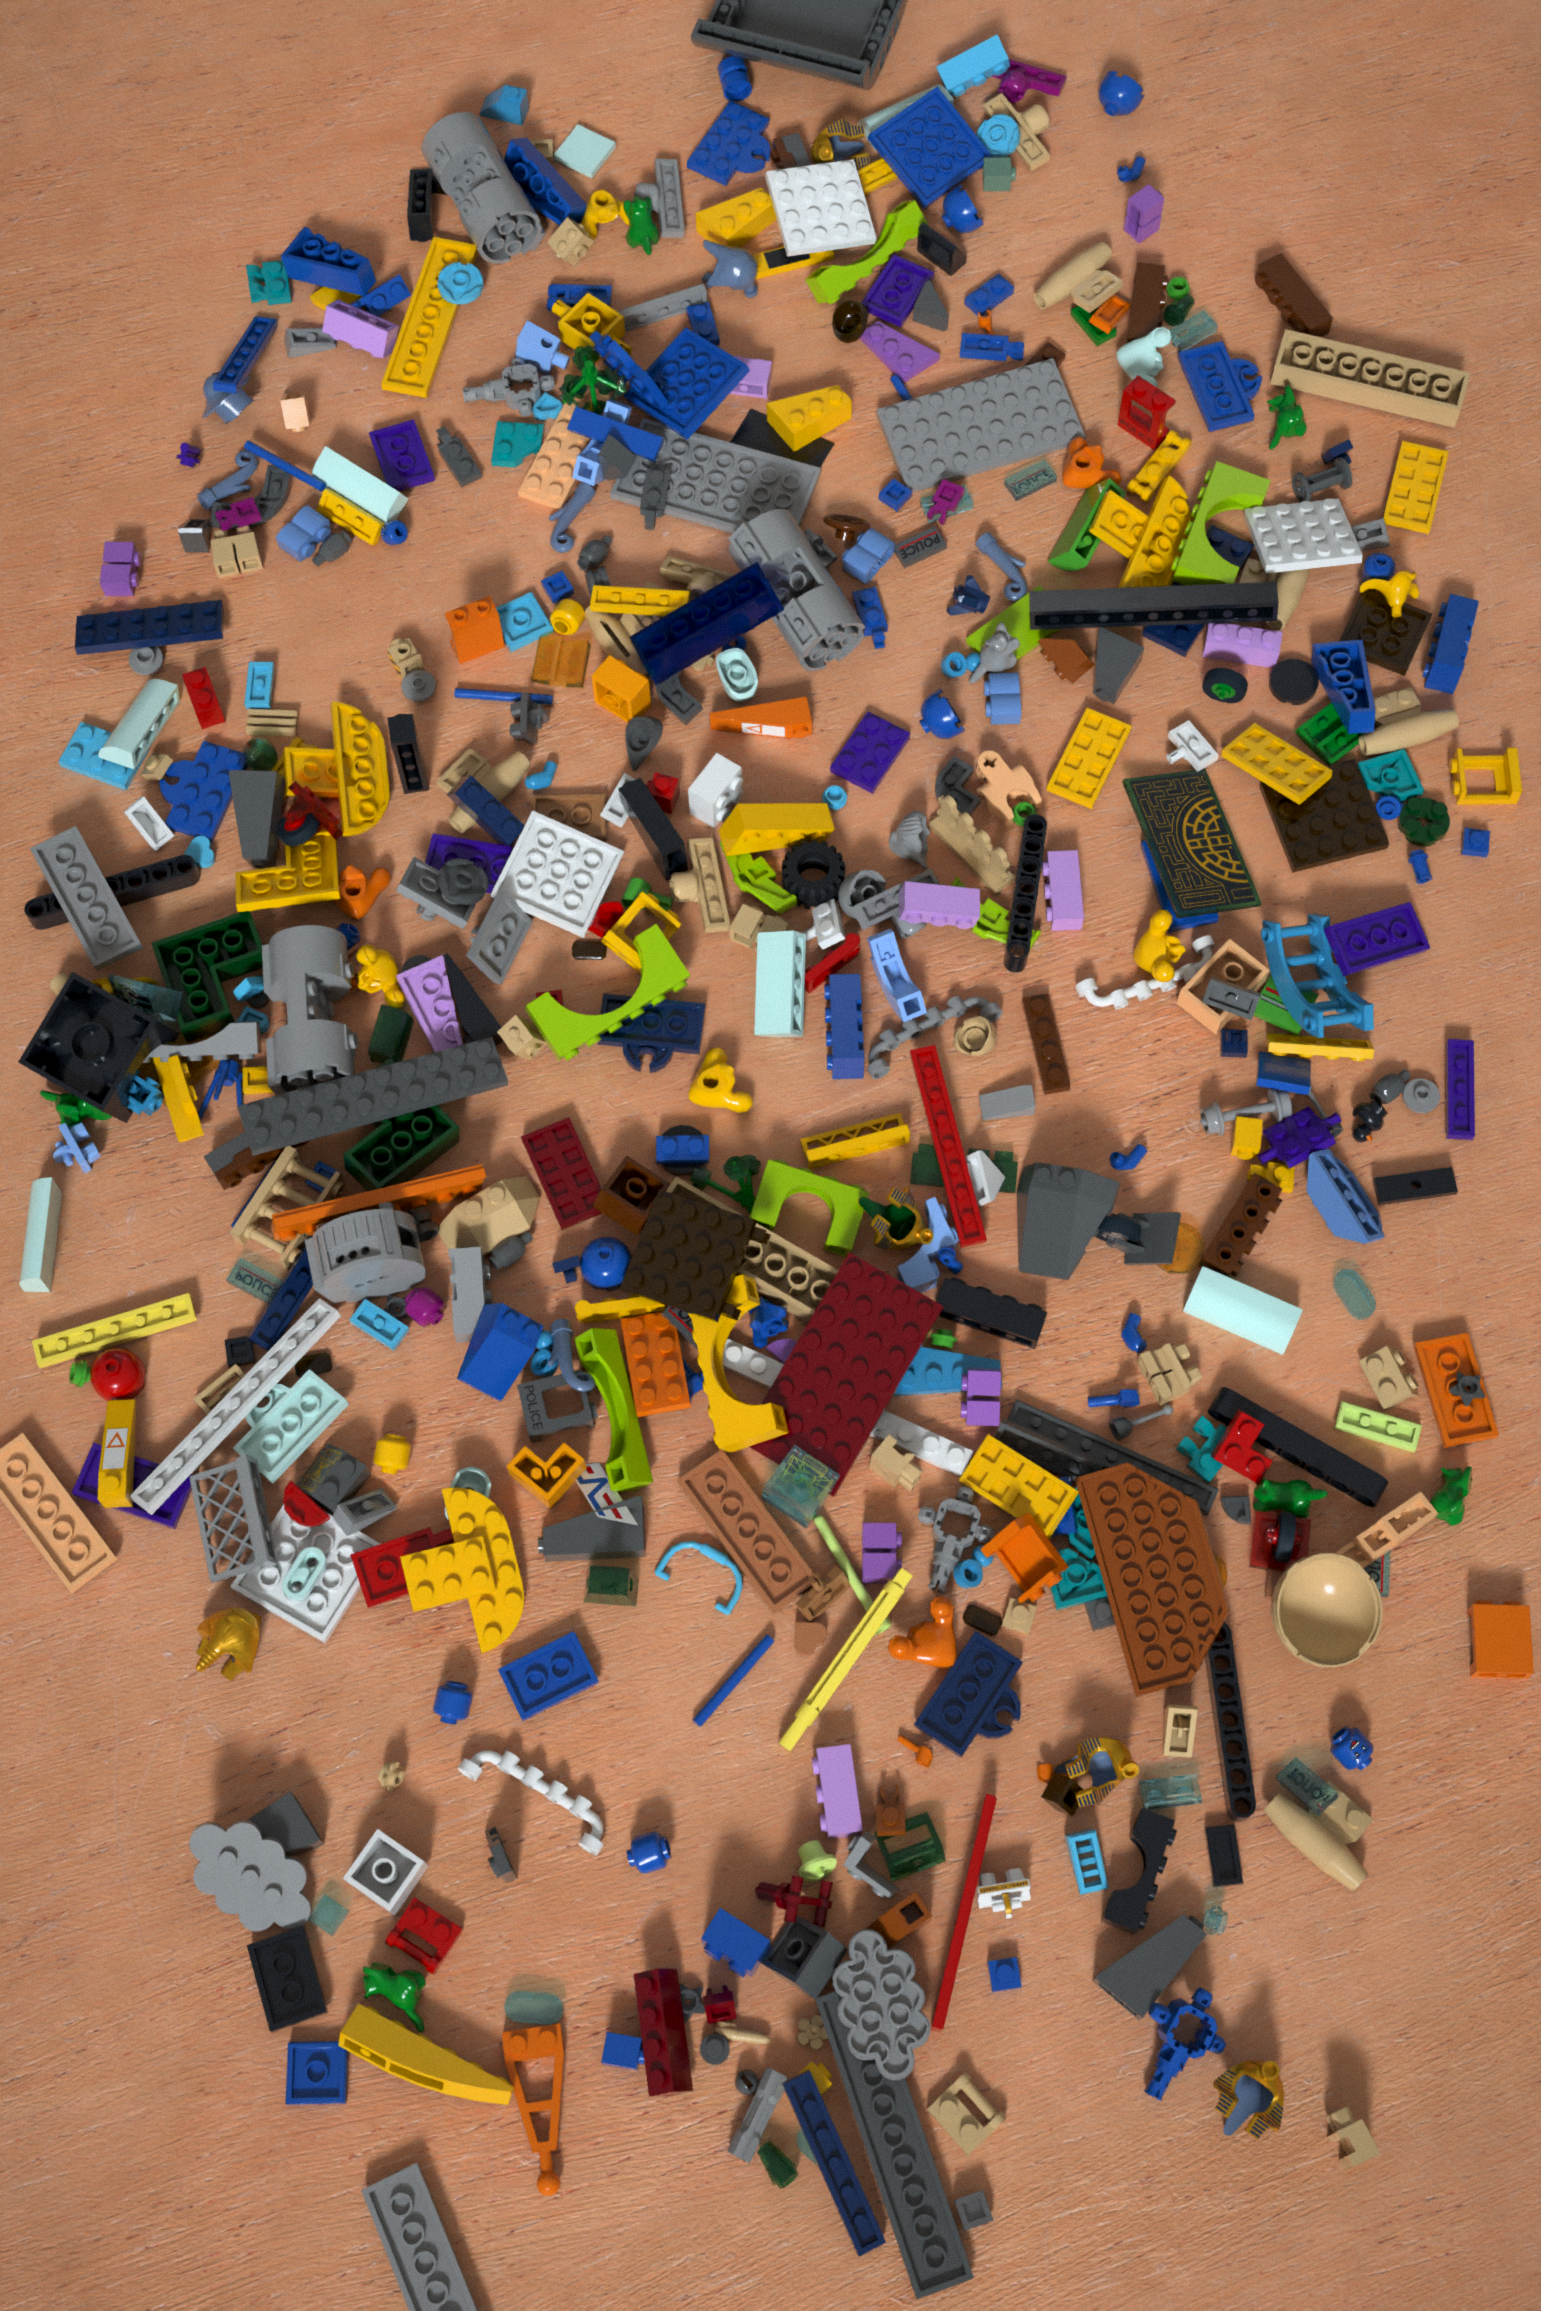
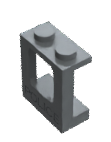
M559 1374L518 1384L517 1387L531 1443L542 1441L541 1436L584 1425H589V1429L595 1428L593 1419L598 1418L595 1403H589L587 1394L592 1393V1390L581 1392L584 1404L582 1412L549 1419L546 1414L542 1394L545 1390L569 1385L563 1375Z

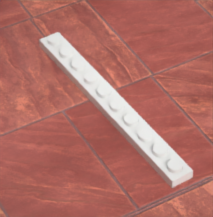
M319 1298L130 1495L131 1499L152 1515L341 1317L339 1312Z
M727 1339L723 1355L724 1369L770 1389L784 1364ZM887 1411L883 1412L870 1435L880 1441H884L888 1435H891L897 1440L896 1448L906 1453L914 1454L915 1457L959 1477L967 1468L974 1451Z

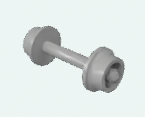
M1268 1089V1102L1221 1112L1218 1103L1215 1101L1211 1102L1210 1106L1200 1110L1201 1120L1199 1123L1202 1124L1206 1134L1216 1133L1218 1136L1224 1135V1122L1235 1120L1236 1116L1250 1117L1270 1112L1273 1120L1279 1123L1282 1118L1292 1115V1101L1287 1091H1275L1274 1089Z

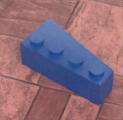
M1363 640L1313 644L1311 665L1316 670L1319 680L1348 734L1374 732L1376 711Z

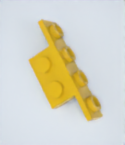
M178 1055L169 1057V1062H160V1057H153L178 1141L184 1142L203 1136L204 1132L194 1103L195 1100H198L194 1085L189 1086L187 1078L191 1077L187 1063H182L181 1057Z

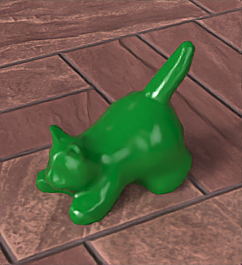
M637 196L633 198L632 202L625 200L623 203V209L630 224L626 233V241L632 248L642 246L645 253L650 255L652 253L651 244L656 245L659 241V232L652 221L651 199L648 197L643 199Z
M1289 385L1285 386V394L1280 393L1272 400L1267 401L1271 405L1269 411L1278 413L1277 429L1269 445L1271 450L1279 444L1282 436L1286 438L1301 437L1307 430L1303 420L1302 408L1299 404L1296 405L1295 397Z
M45 1090L40 1091V1095L44 1099L55 1102L56 1111L60 1116V1125L66 1123L69 1128L82 1122L85 1118L97 1120L112 1118L111 1115L100 1111L70 1092L57 1094Z
M1467 1466L1464 1471L1462 1468L1445 1469L1441 1467L1443 1472L1441 1477L1445 1480V1484L1434 1494L1430 1503L1439 1513L1435 1517L1446 1521L1450 1526L1460 1524L1463 1521L1465 1513L1464 1497L1469 1494L1473 1480L1471 1478L1472 1467Z
M1262 1479L1259 1484L1256 1483L1257 1486L1254 1489V1495L1259 1501L1253 1504V1508L1260 1513L1283 1510L1295 1514L1296 1521H1302L1309 1516L1311 1501L1322 1499L1328 1493L1326 1490L1312 1489V1486L1304 1480L1297 1479L1285 1483Z
M373 1962L371 1966H363V1972L365 1973L363 1976L364 1999L374 1994H383L394 2005L403 2009L417 2030L422 2033L424 2031L423 2020L415 2010L420 2000L421 1990L426 1985L425 1978L421 1972L408 1969L396 1973L390 1966Z

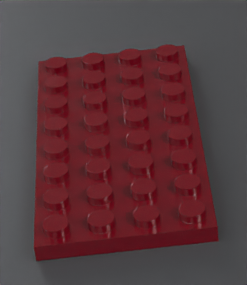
M849 1252L761 1405L773 1403L783 1407L788 1433L749 1447L786 1468L791 1457L796 1456L788 1469L794 1474L797 1473L796 1469H799L803 1463V1458L804 1461L807 1460V1463L822 1473L826 1472L827 1469V1473L823 1474L824 1476L821 1478L823 1480H820V1482L815 1480V1483L812 1485H817V1488L822 1489L823 1486L820 1485L827 1487L830 1481L826 1482L825 1480L827 1478L830 1479L833 1484L827 1493L835 1497L944 1306ZM804 1463L805 1469L808 1470L806 1471L811 1477L821 1475ZM830 1473L831 1475H833L834 1477H836L837 1480L834 1479L833 1477H831V1476L828 1475V1474Z

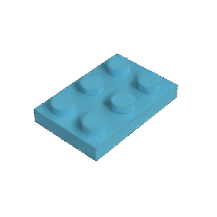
M80 722L58 762L63 768L127 791L149 749L135 770L99 758L98 753L111 735V732Z

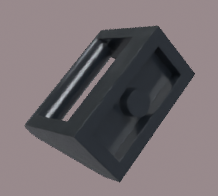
M925 223L919 226L917 252L950 276L966 264L967 256L959 248Z

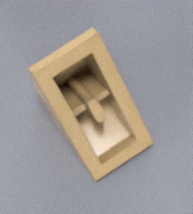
M1168 1704L1164 1711L1163 1756L1192 1758L1198 1712L1197 1706Z

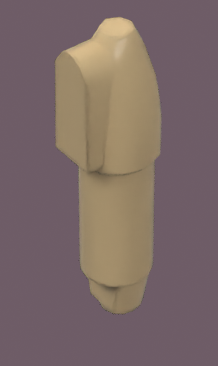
M717 2022L714 2032L732 2041L738 2040L755 2044H767L771 2040L770 2037L762 2035L761 2032L740 2029L737 2027V2024Z

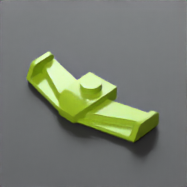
M720 842L721 848L724 852L722 842ZM750 853L725 856L734 875L733 880L740 890L753 894L780 914L797 904V898L794 894L791 895L773 882L776 879V873L762 856L754 861Z
M956 877L950 885L965 887L959 877ZM989 898L984 905L980 902V918L975 926L971 927L972 932L982 939L991 938L1006 944L1009 921L1005 919L1009 911ZM1032 930L1030 949L1039 938L1041 931Z

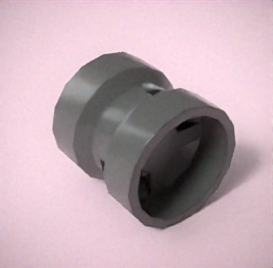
M422 1206L408 1212L415 1219L419 1243L428 1241L439 1233L436 1223L431 1220L432 1214L429 1207Z

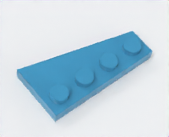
M921 1347L893 1396L966 1392L961 1391V1375L967 1374V1367L1000 1368V1360Z

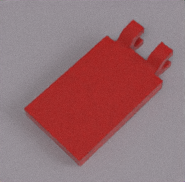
M431 1527L351 1554L368 1609L409 1595L400 1557L453 1543L451 1528L433 1534Z

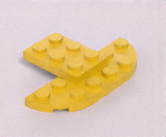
M1170 475L1164 478L1148 516L1112 490L1104 494L1089 532L1129 559L1117 588L1170 586L1173 582L1172 579L1175 571L1171 570L1175 557H1181L1182 553L1178 552L1182 539H1188V536L1184 535L1188 522H1194V518L1191 517L1192 512L1190 513L1186 501L1188 498L1187 494Z
M332 702L330 709L334 749L284 747L283 759L286 794L289 796L339 798L342 836H354L373 828L381 820L388 806L390 794L385 743L377 725L364 717L359 709L344 703Z
M446 1488L441 1491L454 1543L401 1556V1564L413 1612L468 1598L480 1652L484 1653L503 1643L512 1634L521 1618L524 1607V1589L509 1527L500 1509L490 1499L476 1491L465 1488Z

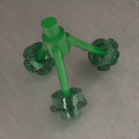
M754 1155L733 1156L726 1161L723 1166L725 1175L730 1180H738L741 1188L736 1193L710 1180L712 1172L707 1170L705 1165L701 1169L695 1168L690 1181L693 1182V1187L702 1191L706 1185H709L726 1194L736 1202H740L742 1207H746L750 1215L755 1201L752 1175L759 1173L761 1161L757 1160Z

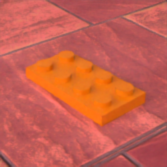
M662 1312L621 1319L637 1418L691 1408L677 1328L661 1315Z
M1462 1333L1416 1342L1414 1350L1443 1448L1497 1438L1499 1433L1469 1334ZM1460 1372L1465 1376L1479 1375L1481 1377L1480 1389L1484 1392L1485 1397L1473 1399L1468 1406H1464L1460 1396L1449 1392L1457 1384V1373Z

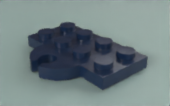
M603 994L600 1015L620 1008L632 996ZM664 1000L654 1007L652 1004H649L643 1008L645 1012L634 1020H631L629 1017L622 1021L623 1026L612 1034L609 1031L600 1035L601 1040L597 1043L598 1045L622 1047L623 1056L627 1064L639 1072L642 1068L639 1060L640 1057L649 1054L654 1058L649 1064L650 1073L657 1072L666 1067L671 1061L674 1052L700 1055L706 1004Z
M975 1631L914 1723V1727L960 1758H962L976 1735L986 1739H999L1009 1735L1013 1728L1010 1725L1000 1724L997 1721L996 1715L998 1712L1005 1710L1011 1714L1013 1720L1019 1722L1021 1704L1017 1694L1008 1685L1023 1662Z

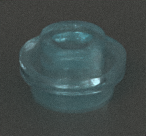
M1217 1905L1207 1909L1203 1917V1926H1205L1207 1934L1214 1935L1216 1933L1220 1935L1223 1933L1228 1920L1227 1912Z

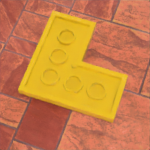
M335 828L317 830L311 839L298 846H288L285 844L286 866L235 872L237 911H254L340 899Z

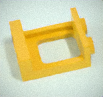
M1457 748L1454 757L1449 760V772L1453 773L1454 778L1451 784L1452 795H1456L1457 805L1517 804L1522 794L1517 748H1507L1504 755L1463 756L1462 748ZM1465 770H1491L1493 772L1495 792L1467 793Z
M643 891L601 940L605 946L639 974H641V964L638 952L633 941L624 933L625 928L639 911L647 908L665 923V929L662 933L667 940L681 926V923L678 922L679 917L669 909L665 911L658 905L660 902L651 893L646 895Z

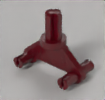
M792 1875L791 1883L783 1882L780 1885L760 1882L758 1887H756L755 1892L759 1900L776 1903L779 1909L786 1910L784 1921L796 1923L798 1904L817 1906L813 1924L825 1927L827 1909H831L833 1902L829 1901L833 1882L821 1880L819 1898L800 1895L804 1878Z

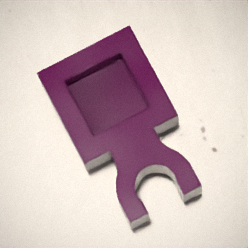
M943 479L932 498L933 504L936 505L929 509L927 513L928 519L932 520L935 514H941L939 523L944 525L947 521L948 510L955 512L965 493L964 487Z
M253 497L230 504L231 510L215 512L222 532L230 529L235 524H238V527L241 528L262 520Z

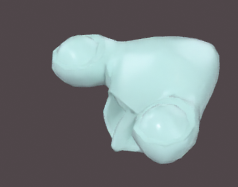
M1165 327L1156 328L1145 337L1135 339L1119 348L1116 352L1117 360L1132 380L1139 375L1157 387L1158 382L1153 376H1156L1163 369L1162 356L1157 352L1156 348H1163L1170 344L1172 339L1170 330Z

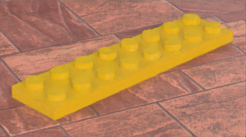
M433 237L381 382L382 390L423 398L428 397L460 305L449 303L441 297L437 286L440 271L446 266L456 262L474 265L478 253L474 244Z

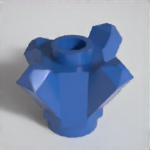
M759 1297L761 1305L749 1310V1327L753 1329L754 1346L763 1348L768 1344V1336H775L779 1332L787 1331L789 1322L783 1318L786 1316L787 1307L772 1304L765 1297Z

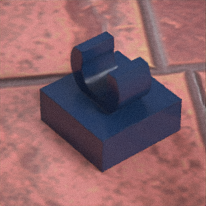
M1348 439L1330 448L1321 458L1325 465L1339 457H1343L1350 464L1352 462L1347 453L1354 447Z
M1221 1029L1220 1057L1246 1058L1248 1054V1030Z
M578 1255L552 1263L555 1273L563 1271L566 1284L577 1281L573 1268L581 1266Z

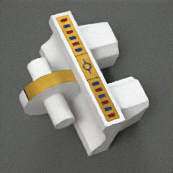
M1020 1868L1006 1871L1005 1877L1007 1882L996 1884L994 1874H980L979 1887H977L979 1909L992 1907L993 1912L1004 1911L1005 1918L1009 1919L1012 1918L1011 1909L1022 1908L1021 1902L1030 1900L1031 1886L1029 1878H1024Z

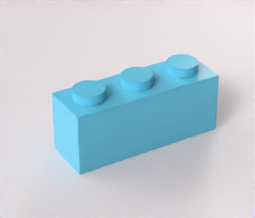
M995 35L938 65L936 68L945 89L951 97H959L968 88L984 84L987 78L1003 74L1010 67V62L998 35Z

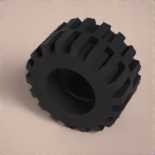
M805 840L801 842V846L795 844L792 847V852L788 851L785 854V860L782 862L783 889L796 896V905L798 907L803 904L804 909L810 910V906L817 907L833 898L837 901L839 886L845 879L843 856L840 852L836 853V847L833 845L828 847V842L822 841L820 844L817 843V840H812L811 843H807ZM815 868L822 870L827 876L819 881H808L802 878L800 874L807 869Z

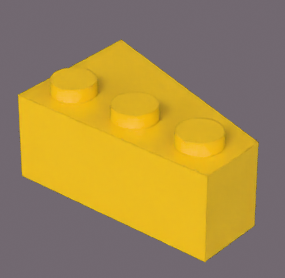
M758 188L696 213V232L706 240L717 244L741 248L777 220L771 197L765 190Z
M839 385L766 403L767 421L794 452L852 418V400Z

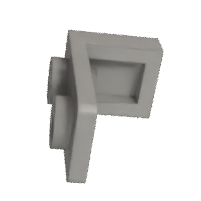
M866 1831L861 1837L856 1835L847 1848L851 1853L843 1865L848 1868L847 1871L852 1877L860 1881L863 1879L872 1886L871 1889L877 1895L883 1898L887 1896L889 1899H892L899 1888L862 1862V1859L877 1837L869 1831Z

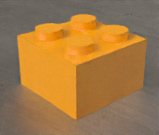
M609 655L592 674L594 701L628 723L634 717L643 716L651 707L648 678L643 673L630 669L621 659L616 660Z

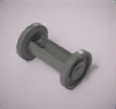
M1343 457L1335 459L1333 468L1308 477H1305L1301 472L1294 473L1292 476L1293 491L1300 503L1310 501L1312 493L1337 484L1342 489H1348L1352 486L1351 469Z

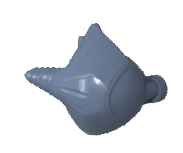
M704 240L703 247L717 258L718 261L714 272H707L702 277V282L706 283L707 289L713 286H729L733 290H744V295L748 298L755 297L758 293L757 286L754 283L757 277L758 265L754 256L748 250L740 247H728Z

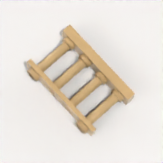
M291 1146L285 1147L230 1231L234 1240L242 1245H245L247 1240L254 1239L282 1254L279 1260L283 1267L288 1270L304 1247L305 1240L309 1239L310 1235H307V1233L297 1235L287 1246L278 1240L274 1241L273 1237L258 1230L257 1225L262 1217L265 1218L267 1216L272 1219V1214L280 1213V1211L272 1208L271 1203L275 1197L283 1195L305 1207L334 1200L335 1197L338 1198L342 1194L345 1187V1181L341 1173L336 1171L332 1178L328 1179L300 1164L301 1158L297 1150ZM297 1173L323 1187L324 1190L318 1200L314 1201L288 1187L286 1180L290 1174Z

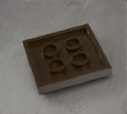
M1368 589L1361 593L1339 641L1363 640L1367 662L1405 676L1429 624L1432 613L1404 603L1401 607L1402 616L1392 617L1391 607L1387 603L1385 596Z

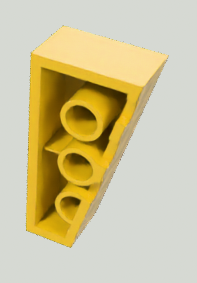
M827 803L737 804L718 831L725 856L788 848L793 847L795 844L801 846V842L805 840L807 843H811L812 840L822 843V841L827 840L835 828Z

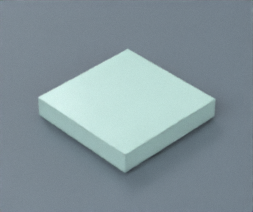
M577 124L554 153V161L593 178L615 150L616 143Z

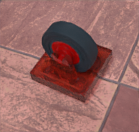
M295 781L288 787L297 797L298 801L281 818L277 825L276 832L283 843L288 846L301 845L323 829L335 840L343 834L337 827L340 823L338 819L329 812L326 805L307 785L302 788Z
M1256 1511L1254 1513L1249 1567L1262 1570L1285 1571L1294 1562L1308 1556L1311 1519L1295 1517V1514L1289 1512L1272 1514Z

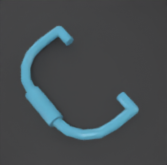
M686 1541L672 1546L658 1564L655 1575L668 1581L671 1575L664 1572L663 1569L675 1552L683 1548L700 1550V1553L723 1566H728L735 1576L736 1588L728 1605L724 1606L718 1602L715 1606V1609L729 1615L736 1605L743 1588L742 1575L737 1565L729 1559L728 1555L707 1543L701 1544L695 1541Z

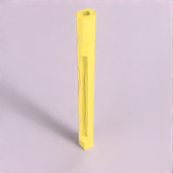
M899 1568L892 1580H888L794 1714L796 1717L778 1741L788 1751L792 1750L806 1728L813 1724L905 1592L903 1589L912 1578V1575L903 1568Z

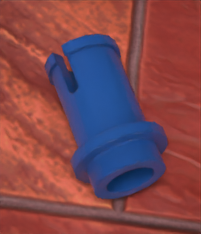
M1424 850L1411 852L1408 863L1412 864L1416 883L1423 884L1432 880L1433 878L1426 860L1428 855L1424 853Z

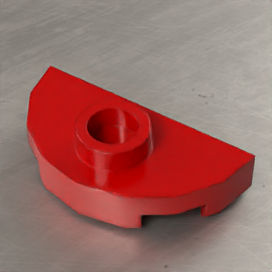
M290 1480L284 1490L283 1502L284 1510L292 1521L300 1526L314 1527L322 1525L331 1519L319 1505Z

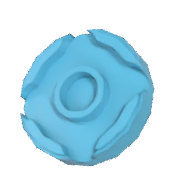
M996 114L988 121L985 120L981 123L976 133L993 157H1008L1017 148L1021 136L1019 126L1015 120L1006 114Z
M461 262L450 264L441 270L438 276V291L441 297L449 303L457 305L470 303L481 295L484 288L483 276L480 270L473 264L467 263L465 265L461 264Z

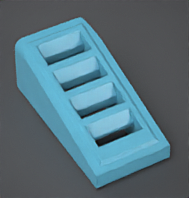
M1086 1829L1065 1834L1066 1845L1079 1894L1108 1889L1096 1830ZM1089 1840V1845L1076 1847L1075 1842ZM1092 1851V1857L1079 1859L1078 1854ZM1095 1863L1096 1868L1081 1871V1866ZM1095 1875L1099 1877V1880L1084 1883L1083 1878Z

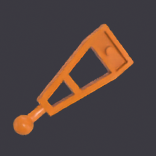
M561 2023L502 2032L504 2059L508 2075L514 2087L513 2091L532 2153H539L541 2174L537 2178V2189L545 2196H552L557 2193L561 2184L558 2174L553 2171L551 2151L558 2150L565 2053ZM555 2057L552 2099L527 2103L515 2063ZM551 2110L549 2141L539 2142L530 2114Z

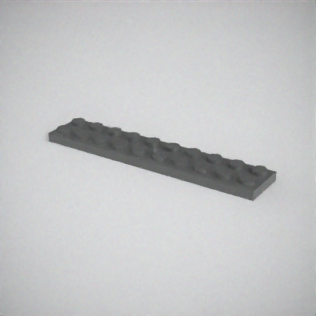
M490 1037L239 1105L237 1108L252 1156L508 1086V1079L493 1038Z
M835 1991L818 1997L815 2001L917 2300L971 2280L974 2276L906 2079L897 2081L886 2079L879 2073L875 2059L863 2061L856 2058L850 2052L847 2045V2036L850 2029L841 2023L838 2017V2006L842 1998Z

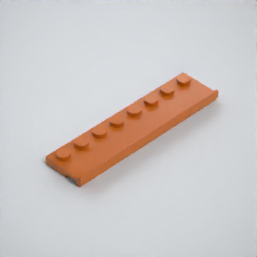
M480 1164L272 1214L274 1241L281 1239L282 1242L295 1239L300 1234L307 1233V1235H313L317 1230L316 1226L324 1222L326 1224L336 1218L348 1215L351 1211L354 1213L355 1210L360 1212L380 1209L378 1205L381 1203L390 1202L394 1206L393 1210L412 1208L413 1210L436 1201L439 1204L446 1203L456 1196L471 1197L478 1194V1191H481L486 1174L483 1165Z

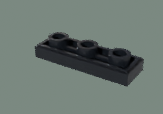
M1452 1167L1376 1177L1372 1181L1378 1205L1456 1195L1458 1192ZM1411 1185L1416 1186L1418 1189H1413Z

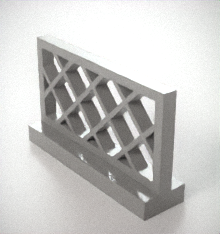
M243 1455L237 1457L234 1462L189 1476L210 1582L215 1583L262 1567L270 1568L279 1565L257 1459ZM236 1469L238 1479L233 1487L223 1483L227 1473ZM210 1478L215 1483L206 1496L201 1493L199 1481ZM220 1485L230 1490L223 1504L213 1500ZM236 1494L243 1499V1505L238 1514L228 1508ZM210 1502L220 1507L213 1522L206 1519L205 1515ZM226 1511L236 1517L228 1531L218 1526ZM241 1520L246 1522L249 1528L244 1540L233 1535ZM215 1529L226 1534L218 1548L211 1545L210 1540ZM231 1538L241 1543L234 1557L223 1552ZM246 1547L254 1552L255 1562L245 1565L239 1559ZM222 1555L231 1560L226 1571L217 1574L216 1563Z

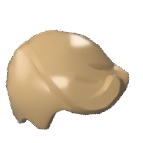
M982 1016L964 1020L963 1026L958 1027L954 1033V1047L958 1051L970 1056L985 1055L992 1051L997 1043V1032L993 1023Z

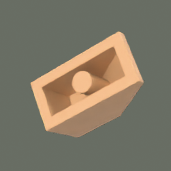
M306 391L283 394L280 401L285 428L292 429V432L305 431L306 426L310 425Z

